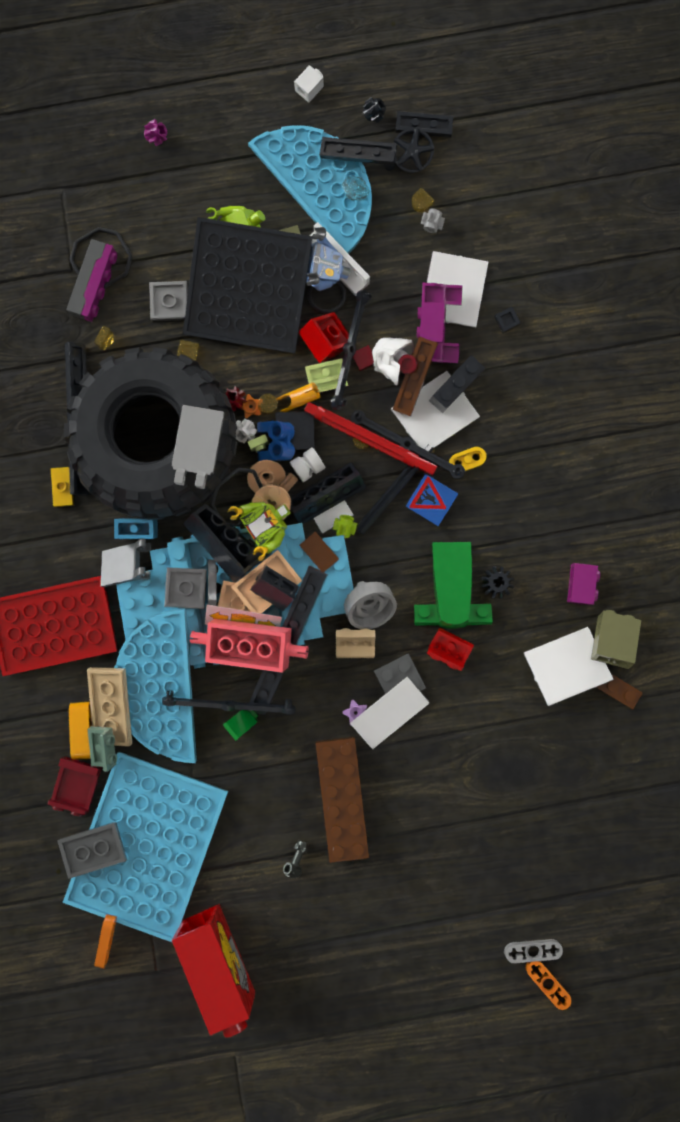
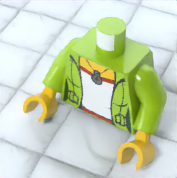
M256 502L239 506V508L231 506L227 512L234 511L236 513L235 516H231V520H236L239 515H242L240 517L241 521L258 545L254 549L253 555L257 552L263 554L259 556V561L264 560L266 553L269 554L280 547L285 536V530L287 529L283 519L291 514L285 504L275 509L271 504Z

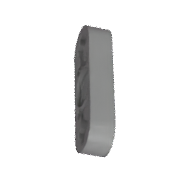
M555 939L512 942L507 944L504 949V954L511 963L556 960L563 953L562 946ZM541 945H544L545 949H551V945H554L558 950H555L554 954L547 950L544 951L545 955H543ZM531 946L538 947L539 952L536 956L528 954V949ZM522 947H524V953L526 956L523 957L522 953H516L515 957H512V955L509 953L512 952L513 948H515L517 952H522Z

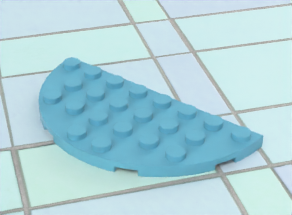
M284 126L272 132H264L248 142V146L312 220L324 227L349 254L364 235L372 206L371 185L362 162L321 159L319 153L322 137H338H333L325 133L324 130L309 126Z
M186 608L160 613L148 619L133 631L120 649L114 668H126L131 734L142 745L156 754H162L178 762L196 763L193 706H165L162 704V698L166 696V691L169 690L170 693L171 691L174 692L173 697L192 699Z

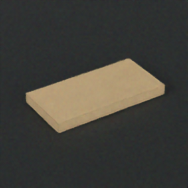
M88 668L87 676L92 726L113 728V735L115 736L114 746L132 745L126 668Z

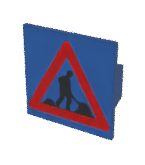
M425 474L406 507L439 526L458 493Z

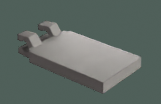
M187 405L182 406L172 460V467L176 470L174 479L176 485L184 486L187 472L197 473L196 488L205 489L207 475L214 474L225 414L223 411Z

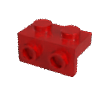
M439 627L429 645L427 654L436 661L446 663L452 669L462 671L474 644Z

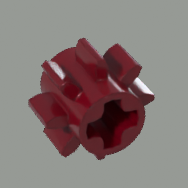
M236 386L234 390L227 388L225 394L229 399L233 412L239 408L242 410L243 403H247L243 398L246 393L243 390L239 391Z

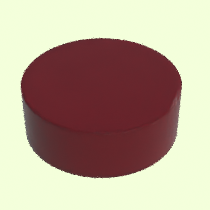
M403 355L398 360L400 371L404 374H412L418 367V362L412 355Z

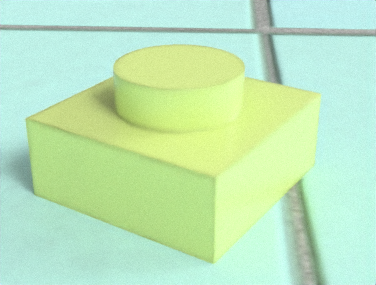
M264 434L248 441L252 452L256 451L258 453V451L265 450L269 442Z

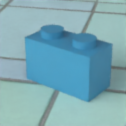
M114 519V539H154L158 537V519Z

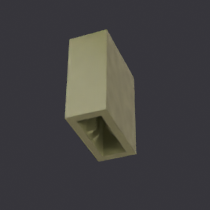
M603 610L597 619L591 660L626 669L631 668L636 660L641 620L635 619L632 615L623 616L612 610Z

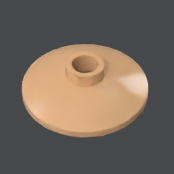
M272 460L259 461L250 468L256 471L262 486L269 484L279 485L286 477L283 467ZM248 473L249 487L256 493L260 488L253 473ZM269 473V476L264 477L263 474Z

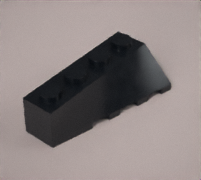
M204 504L192 513L183 524L231 580L236 583L260 562L258 558L263 554L257 552L253 555L254 549L257 547L255 546L256 543L251 539H246L239 533V529L228 525L225 522L226 519Z

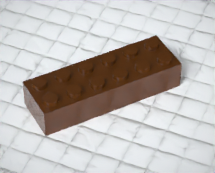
M355 737L316 741L329 862L369 858Z

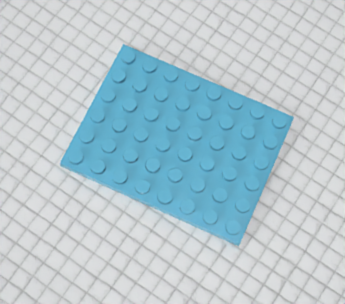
M117 752L116 765L111 769L90 829L116 822L127 860L71 878L63 903L104 918L106 914L117 916V923L172 942V938L183 920L228 791L125 753Z

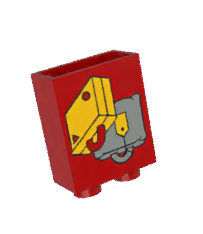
M220 904L183 919L172 938V943L209 1034L213 1035L223 1031L225 1037H231L247 1028L246 1020L250 1017L255 990Z

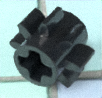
M372 97L365 101L363 106L365 118L368 121L373 122L375 120L378 123L384 118V111H386L384 102L380 98L373 99Z

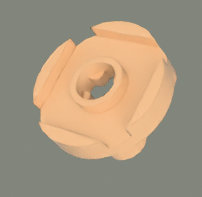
M271 484L265 485L255 493L252 499V503L265 502L266 504H268L267 500L270 499L272 502H276L275 509L285 504L290 511L291 498L282 487Z

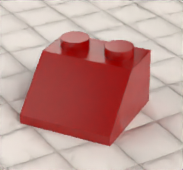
M335 312L312 318L298 332L319 363L331 360L343 352V346L348 342L349 337L348 331Z

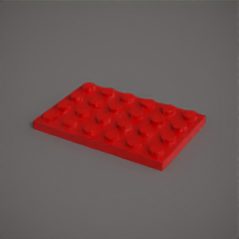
M101 576L0 598V666L2 676L118 652L106 588L101 587Z

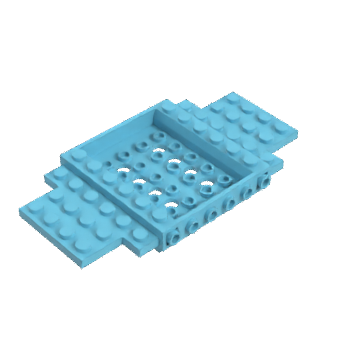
M302 523L287 525L280 547L264 558L266 560L278 550L301 580H303L309 566L320 570L299 546L305 540ZM240 526L236 527L240 530L239 533L242 536L254 541L247 528L240 529ZM191 535L190 539L185 540L183 537L173 538L172 542L167 543V548L150 551L153 570H149L151 571L149 580H133L116 584L125 640H127L131 633L148 619L166 611L181 609L164 607L167 567L207 570L205 609L186 608L190 666L194 665V669L206 667V645L191 644L190 639L193 638L190 635L192 631L207 633L208 625H205L206 606L208 605V560L214 559L193 535ZM344 535L322 539L339 560L325 571L328 576L297 645H304L305 640L323 637L320 618L345 613V599L354 588ZM216 562L219 568L216 583H220L222 586L223 580L233 582ZM220 593L216 594V603L219 600ZM293 601L284 611L272 605L262 614L282 617L280 625L282 627Z

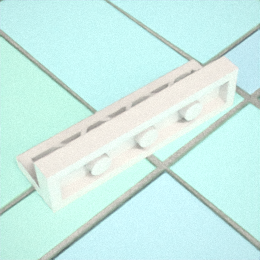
M318 222L314 225V232L309 236L317 234L316 227H322ZM326 231L328 241L343 256L342 266L350 268L349 277L347 279L340 278V280L356 296L359 290H363L370 284V276Z

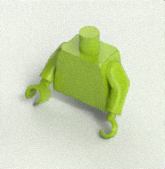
M228 206L220 208L219 211L210 207L206 210L207 213L215 212V215L208 217V219L217 220L221 216L220 221L261 227L260 223L265 221V215L262 211L254 212L253 210L246 209L244 206Z

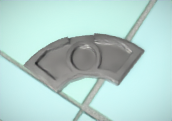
M208 560V605L216 606L217 568L215 560Z

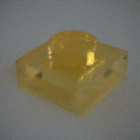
M103 326L94 343L105 351L107 346L109 347L112 344L114 334L109 328Z

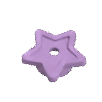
M352 700L350 708L344 710L343 714L349 717L351 723L366 710L367 705L358 706Z

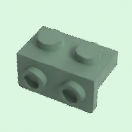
M91 726L87 729L91 766L103 767V771L108 772L117 762L113 728Z

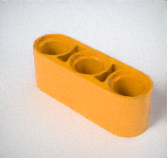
M90 702L70 703L69 705L70 754L72 760L91 759L87 730L92 726Z

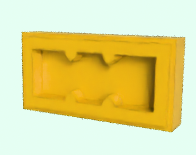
M69 467L51 468L53 506H74L73 495H70Z

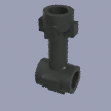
M298 840L294 848L297 850L292 862L286 863L283 867V873L287 877L294 879L301 876L302 868L299 866L303 853L308 851V843Z

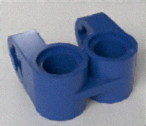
M281 421L257 423V433H268L272 439L268 446V451H258V461H288L293 458L295 448L290 440L293 438L295 431L291 423Z

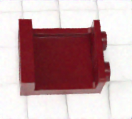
M62 757L58 765L60 770L53 794L47 804L51 805L54 810L64 811L65 809L71 811V814L74 816L82 817V815H86L90 811L102 767L91 766V763L72 760L70 757Z

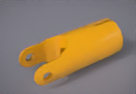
M312 382L286 393L276 400L290 396L291 405L280 411L287 412L319 399L320 392L317 385Z

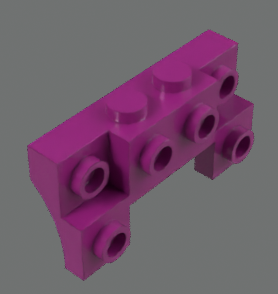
M423 283L422 305L418 307V319H421L420 327H417V338L420 336L438 343L432 362H459V344L444 343L446 305L462 306V285Z

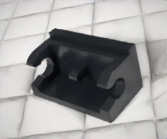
M265 566L256 577V582L252 585L250 591L284 611L295 599L299 586L270 567Z

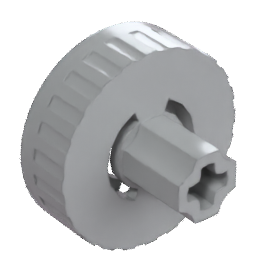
M361 581L357 583L344 602V610L349 622L358 629H373L385 624L391 619L397 608V603L391 589L381 582L366 583Z

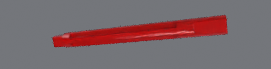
M308 402L304 409L306 413L314 416L315 419L411 467H416L432 476L437 469L436 465L420 458L419 455L321 406L318 407Z

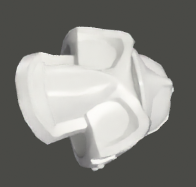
M381 338L372 351L374 370L382 373L387 379H391L394 385L398 386L400 365L398 360L403 355L413 354L414 344L412 340Z

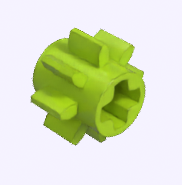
M340 515L339 518H335L333 530H337V536L344 535V538H349L350 534H355L357 523L353 522L354 518L352 516Z

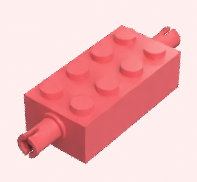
M214 619L208 622L207 633L192 631L190 635L193 638L190 639L191 644L206 645L205 662L283 673L289 667L290 656L307 659L308 652L306 651L309 650L308 646L291 644L292 628Z

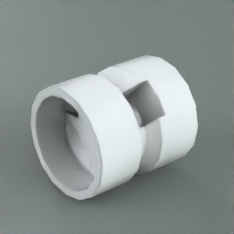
M313 448L304 452L302 458L298 456L290 461L292 468L302 482L310 479L312 473L317 474L325 469V465Z

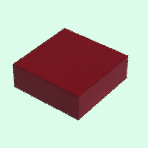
M369 345L357 350L355 355L352 356L359 371L374 365L373 354Z

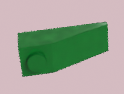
M241 710L224 723L223 726L236 741L259 721L257 719L259 715L253 710Z

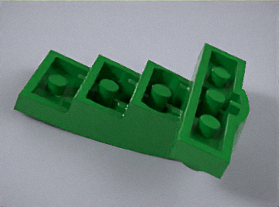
M432 542L436 604L414 605V625H439L447 629H458L467 625H492L491 604H470L472 587L471 542Z

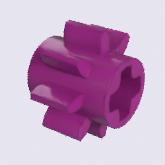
M156 119L144 126V136L149 143L154 142L155 146H158L167 140V128L162 122L157 123Z

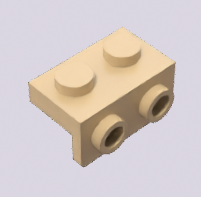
M348 628L336 630V657L374 658L375 630L367 628L360 630Z

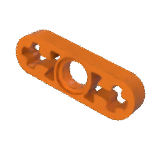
M110 914L105 916L94 964L95 967L103 969L106 967L117 916Z
M541 961L527 962L526 971L550 1001L560 1010L569 1008L571 1005L570 995ZM532 965L538 966L539 971L543 974L541 977L535 971L532 972ZM546 979H552L554 985L550 989H545L543 982ZM556 991L564 997V1003L558 1002L559 999L554 994Z

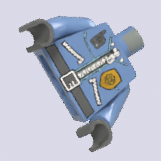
M316 227L317 234L312 236L317 241L312 244L306 283L307 286L312 285L315 289L321 291L332 287L340 278L347 279L350 274V268L342 266L343 256L337 252L326 238V229L324 227Z

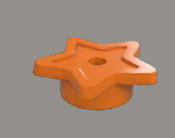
M247 394V403H243L242 406L245 418L250 417L252 414L260 416L259 406L262 403V399H253L250 394Z

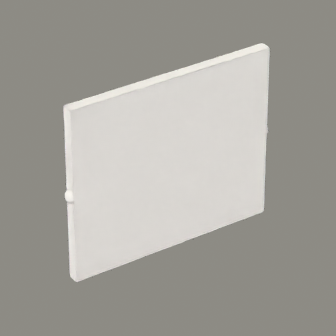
M433 251L427 283L463 286L462 306L446 305L447 324L452 323L476 328L488 266L487 261Z
M447 371L422 387L411 417L392 410L415 444L427 451L431 447L435 448L480 417L466 398L464 392L444 413L440 412L429 402V399L451 377Z
M588 627L524 652L535 677L534 680L537 681L548 706L613 680L606 663L591 660L594 638Z

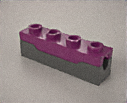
M91 239L66 309L71 316L90 322L97 316L99 301L103 299L105 294L104 285L106 282H109L112 264L114 265L117 261V252L112 245Z

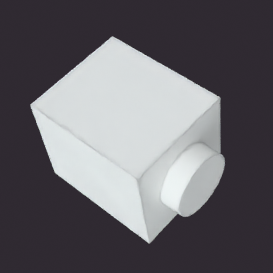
M309 65L294 81L295 91L306 101L310 102L324 87L322 73Z

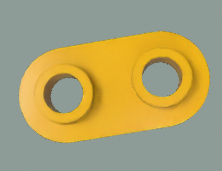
M473 447L454 454L450 458L449 463L455 465V461H460L465 471L481 466L485 462L486 452L480 447ZM474 454L478 455L479 460L475 461L472 456Z

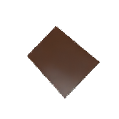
M316 532L299 545L322 572H325L339 560Z

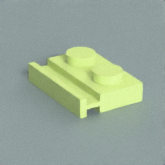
M340 358L305 366L308 383L314 382L319 392L336 389L343 359Z

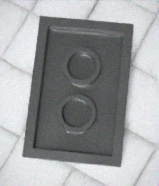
M116 822L57 840L68 879L127 860Z

